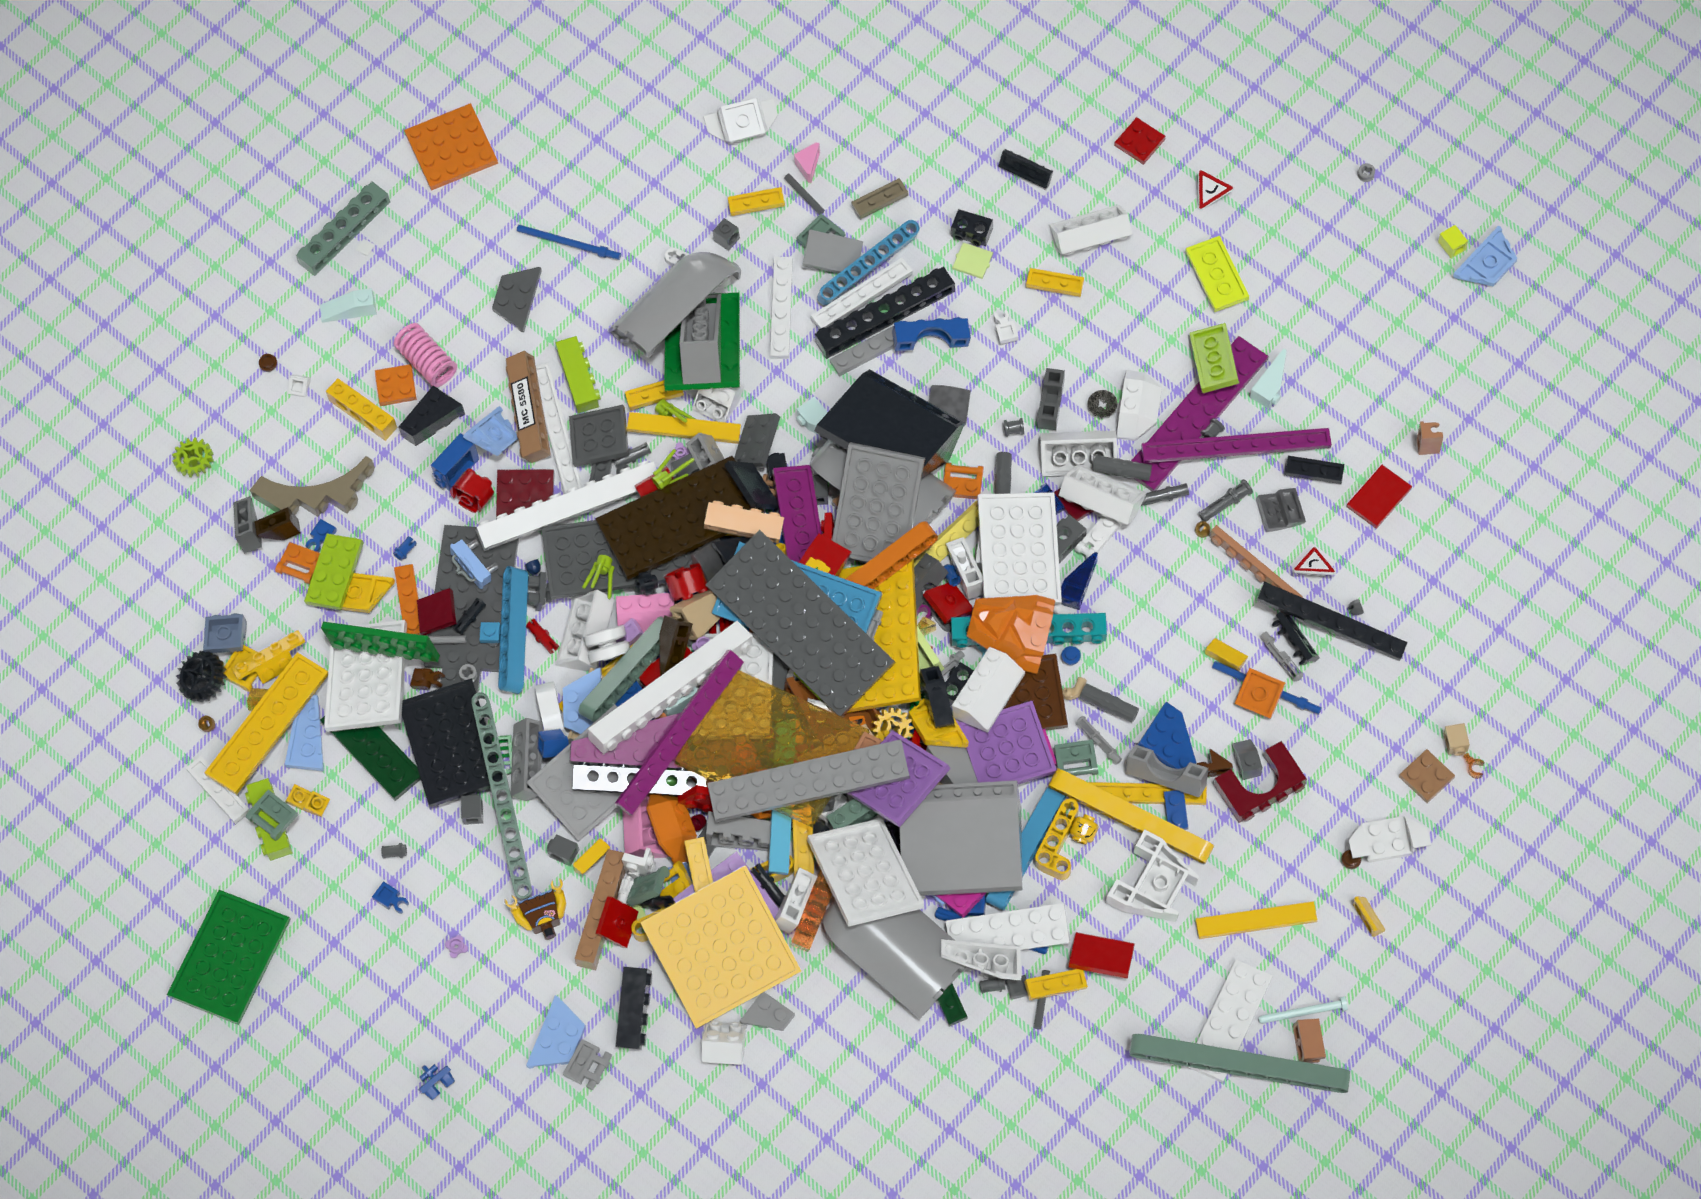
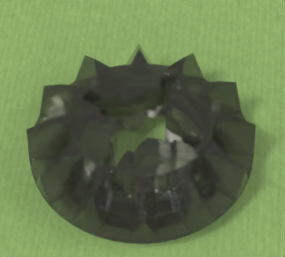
M1098 390L1090 395L1087 405L1093 416H1098L1102 419L1103 417H1110L1115 413L1118 402L1113 393L1106 390ZM1099 399L1100 401H1102L1103 404L1107 403L1106 409H1104L1102 406L1098 407Z

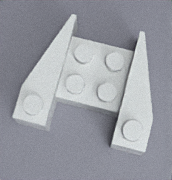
M1144 829L1135 845L1133 853L1149 861L1135 888L1116 879L1107 895L1106 903L1122 912L1176 922L1179 912L1172 909L1171 906L1185 881L1196 886L1199 876L1180 859V856L1175 851L1173 852L1167 846V843L1162 838Z

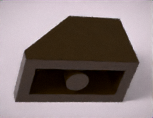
M289 507L254 521L258 538L286 540L301 533L299 519Z

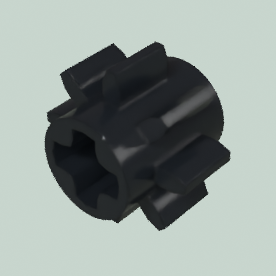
M647 571L639 573L640 578L635 579L636 590L639 593L642 592V595L654 594V589L658 588L656 575H651V572Z

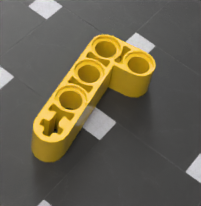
M1069 798L1062 802L1035 856L1036 868L1059 880H1066L1071 874V862L1066 857L1059 855L1070 833L1075 818L1078 817L1079 806L1074 799ZM1070 808H1072L1073 810H1070V812H1069V814H1068V818H1067V817H1066V810H1069ZM1059 824H1064L1066 828L1060 830L1056 826ZM1056 841L1058 844L1052 847L1048 845V842ZM1045 857L1049 859V862L1041 863L1039 860ZM1059 866H1065L1067 867V870L1059 871L1057 868Z

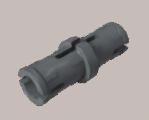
M645 442L633 449L629 448V456L612 460L617 468L622 464L634 463L636 459L650 454L651 451Z

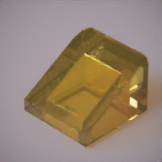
M922 617L917 625L923 636L936 631V623L926 617Z
M252 688L247 698L249 711L254 709L268 689Z

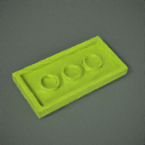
M1226 323L1190 332L1202 392L1206 393L1239 384Z
M326 534L304 600L307 605L342 610L364 544L362 539Z

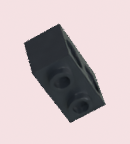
M958 209L951 226V236L960 241L965 240L976 246L982 245L986 247L993 230V219Z
M961 662L957 667L954 666L949 672L950 677L945 682L947 694L951 690L957 692L955 695L948 694L951 707L974 672L973 669ZM962 675L968 677L966 680L959 679Z

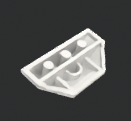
M1126 371L1117 439L1136 441L1141 435L1157 424L1162 388L1146 372Z

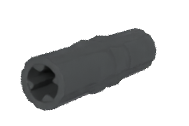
M998 452L996 454L995 494L1011 493L1012 454L1009 452Z
M1099 455L1095 456L1093 471L1147 481L1150 480L1152 465Z
M1086 684L1080 694L1081 699L1131 723L1134 722L1139 712L1138 707L1090 684Z

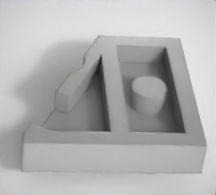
M763 992L741 1018L740 1023L755 1025L759 1028H772L784 1031L794 1018L795 1013Z

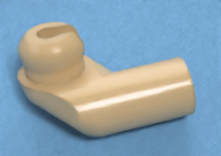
M1078 677L1075 687H1065L1062 690L1064 699L1073 700L1080 697L1087 680Z

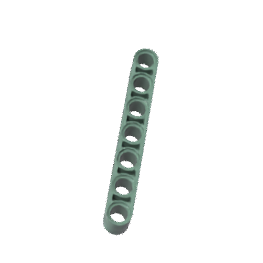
M658 617L582 701L578 710L580 715L595 722L617 703L660 654L659 633L664 617Z

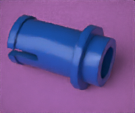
M410 536L399 547L394 549L393 554L397 559H406L407 554L417 545L416 541L411 542L413 538Z
M950 564L944 565V568L949 572L945 578L950 585L957 586L961 578L957 575L955 567Z

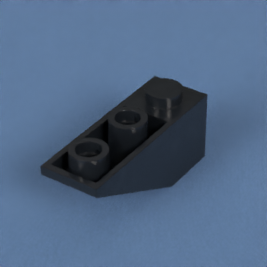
M939 666L920 669V689L935 728L954 725L945 681Z

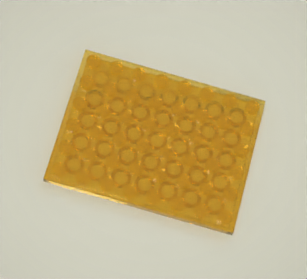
M738 670L688 738L676 757L675 764L714 782L852 751L855 749L863 733L869 734L870 732L869 729ZM831 796L773 810L813 828Z

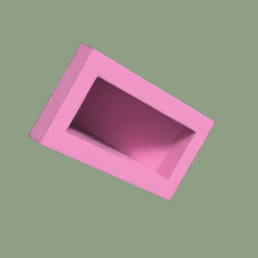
M817 142L794 154L795 164L808 183H812L820 155V143Z

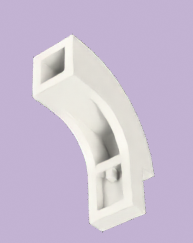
M554 681L536 685V696L544 731L561 729L566 736Z

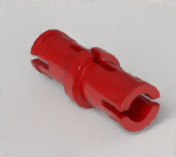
M531 619L533 623L529 621L526 624V628L536 637V641L541 643L550 654L554 653L552 649L557 651L559 645L549 636L548 630H544L536 619Z

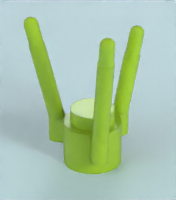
M665 399L660 400L655 406V411L658 415H674L685 423L687 422L686 418L696 419L675 407L672 403H668Z
M673 449L659 468L653 472V483L658 489L662 490L665 486L688 476V474H684L673 480L671 478L695 459L691 458L669 474L667 471L662 472V469L676 452Z
M606 555L598 556L597 562H594L582 588H586L594 573L595 576L591 588L595 587L600 574L605 575L608 572V599H611L613 571L615 568L611 565L613 561L611 557Z

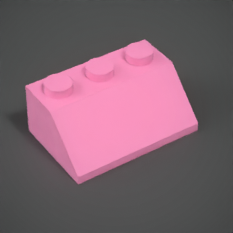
M670 593L616 596L618 626L624 625L633 618L636 619L644 633L658 617H664V615L673 617L669 608L675 605L676 601H673Z
M649 796L644 798L633 815H628L623 810L625 853L643 858L646 848H650L654 858L670 857L659 845L646 809Z

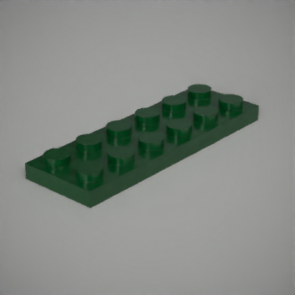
M325 716L320 719L323 725L325 724ZM379 726L330 731L394 801L421 780L417 766Z

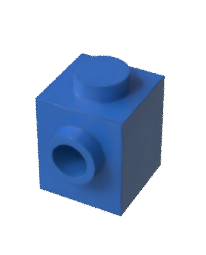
M561 729L538 732L537 749L543 758L555 757L569 745L568 737L563 734Z

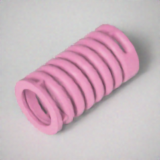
M418 323L407 325L395 337L394 347L422 374L431 386L440 387L454 376L457 370L456 362L452 361L450 356H447V353L438 346L432 337H429V334Z

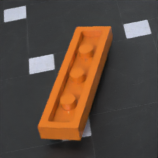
M409 564L394 567L402 620H405L407 623V633L422 635L419 629L417 609L419 596L414 566Z

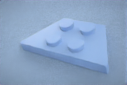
M1500 226L1454 272V278L1493 287L1517 262V257L1514 251L1511 250L1508 239H1505Z
M500 406L463 435L468 441L496 456H499L518 439L509 420H504L501 412L503 409Z
M601 668L595 669L563 688L565 728L581 734L594 723L580 715L578 710L582 701L602 680Z
M556 995L527 1062V1068L568 1064L586 1029L585 1024Z

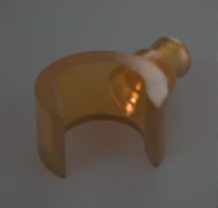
M1469 753L1464 754L1463 757L1469 764L1468 774L1475 779L1482 778L1483 773L1474 772L1472 766H1484L1485 762L1481 759H1474Z

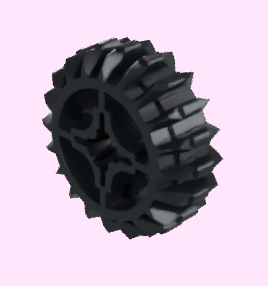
M199 651V653L193 652L192 657L187 656L186 662L181 661L183 666L182 668H177L180 674L176 675L180 680L176 684L180 687L179 691L183 693L184 697L193 702L203 703L204 700L210 701L211 697H216L217 691L222 692L220 687L225 685L223 679L227 678L223 673L227 669L223 667L224 663L217 655H213L209 651Z

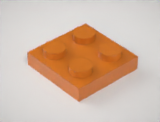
M411 364L375 370L380 406L417 400Z
M1249 668L1234 704L1271 719L1286 683Z

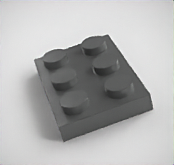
M778 414L747 416L734 457L735 461L753 463L755 467H765L780 420Z

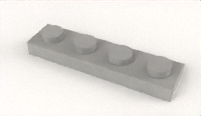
M893 326L831 358L830 363L840 377L893 349Z

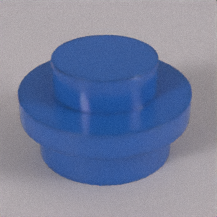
M1068 646L1062 651L1061 657L1064 663L1075 665L1080 661L1081 653L1078 648Z

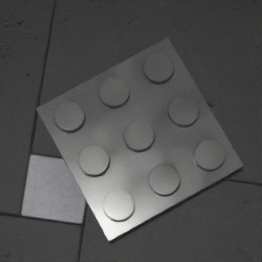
M623 404L569 416L574 467L629 456L626 413Z

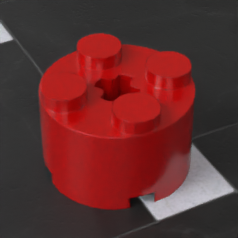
M468 468L452 486L450 494L453 499L457 497L460 500L458 504L473 513L479 510L480 513L493 497L494 490L491 487L492 481L489 478H482L474 470Z
M700 563L690 564V568H678L664 576L673 601L687 600L694 597L693 593L695 592L702 593L709 590L706 586L707 581Z

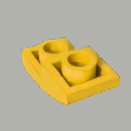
M294 784L285 803L322 817L330 799L315 791L310 792Z

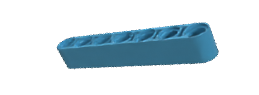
M914 220L906 221L821 287L817 295L819 303L822 305L830 304L909 244L917 236L920 230L919 224ZM906 228L913 229L914 233H908ZM892 239H898L900 244H895ZM878 249L885 250L886 255L880 254ZM864 260H870L873 265H867ZM851 270L857 271L859 276H853ZM837 281H842L845 287L838 286ZM823 292H828L831 297L826 298Z
M507 566L503 573L498 687L502 691L519 694L524 686L528 572L523 569Z
M1049 787L1045 790L1022 832V878L1038 851L1059 807L1066 798L1065 795ZM1015 891L989 892L985 902L1004 911Z

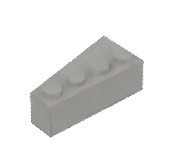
M708 811L707 845L769 851L771 821L737 817L716 822L714 812Z

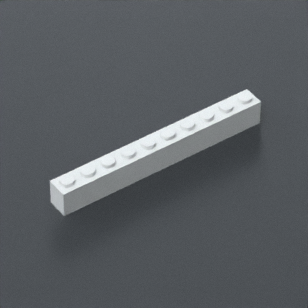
M643 461L637 464L638 467L633 469L630 467L620 470V474L615 476L608 474L602 477L603 480L599 482L592 480L585 483V487L580 489L573 487L567 490V493L564 495H560V493L549 497L550 500L545 502L542 500L536 501L529 508L525 509L524 506L517 508L513 514H501L496 517L497 520L480 522L479 526L476 527V533L483 550L487 551L540 531L543 527L554 526L638 494L634 485L653 475V472L657 470L654 461L650 463Z
M736 621L588 728V739L603 754L614 750L618 743L629 739L633 732L639 728H644L648 721L659 717L666 708L674 706L681 697L689 695L696 686L702 685L727 650L733 651L737 656L748 652L752 647L753 636Z

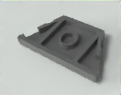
M541 267L502 275L492 310L497 315L504 317L508 323L518 327L521 332H525L542 273Z

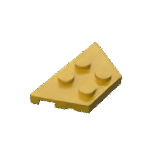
M354 573L342 610L370 613L394 585V578Z
M924 698L919 702L918 706L909 711L908 717L912 719L911 722L925 745L968 747L969 741L954 717V725L935 728Z

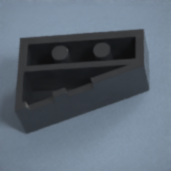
M432 386L398 426L400 434L404 439L417 446L436 434V431L443 426L447 427L450 425V422L457 417L464 416V408L461 403L435 386Z

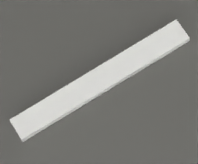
M548 363L537 365L536 370L545 423L564 494H566L567 490L573 487L582 488L578 469L573 465L572 448Z

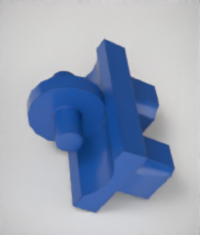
M435 1064L430 1068L426 1065L422 1066L424 1073L419 1078L422 1081L428 1077L430 1079L418 1090L421 1094L424 1093L433 1100L440 1094L434 1086L436 1082L440 1080L446 1088L455 1082L452 1074L449 1072L451 1069L445 1066L437 1074L433 1075L438 1069Z

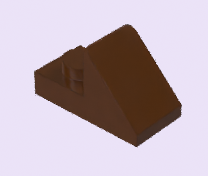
M1209 749L1210 763H1197V765L1208 768L1207 778L1219 776L1230 769L1233 771L1232 763L1212 749Z

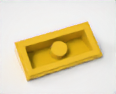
M1216 638L1205 649L1206 655L1237 671L1241 670L1248 659L1247 655Z
M599 838L573 863L574 871L578 874H584L610 849V846L602 838Z
M1355 897L1353 906L1371 936L1375 937L1385 932L1384 926L1365 897Z

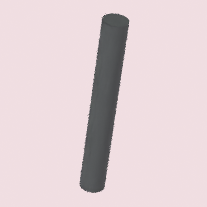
M789 173L785 175L784 179L819 215L823 214L825 210Z
M1042 970V976L1050 974L1049 970ZM1046 997L1038 999L1034 1029H1042Z

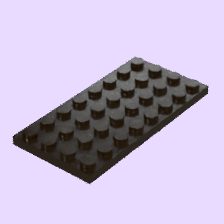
M729 456L665 486L662 490H655L595 518L627 580L728 534L704 529L709 502L720 501L726 506L739 505L745 510L751 509V506L725 468L727 461H735L733 456ZM754 508L761 510V513H765V511L762 508Z

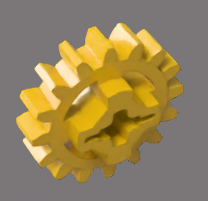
M889 707L888 712L882 709V715H875L877 721L871 722L875 725V728H871L870 731L875 732L874 736L882 741L890 733L891 725L895 726L893 731L904 738L913 736L909 733V730L914 729L913 726H909L912 719H906L907 713H901V709L897 708L895 712L892 707ZM891 716H897L900 720L894 721Z

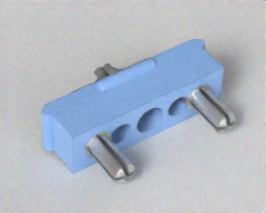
M476 539L467 545L463 540L451 544L450 554L452 555V562L457 567L456 573L458 575L463 574L468 581L474 582L479 589H483L484 585L491 582L490 573L497 570L498 565L494 563L487 568L484 567L471 551V549L479 545Z

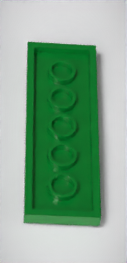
M324 621L321 626L332 647L337 650L348 649L353 652H368L372 655L383 654L388 657H403L407 660L419 659L423 662H438L440 657L429 636Z

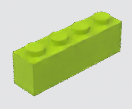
M577 336L555 342L577 412L582 413L598 408V400L601 397L599 390H594L593 384H596L593 373L589 374L588 368H591L588 357L584 358L582 354L585 352L583 342H578Z
M269 778L246 785L248 792L245 793L248 804L252 803V807L267 790L275 794ZM263 811L258 813L261 818L274 828L279 825ZM259 825L255 827L258 838H262L264 843L261 844L263 855H267L270 861L293 854L286 829L282 836L275 841Z

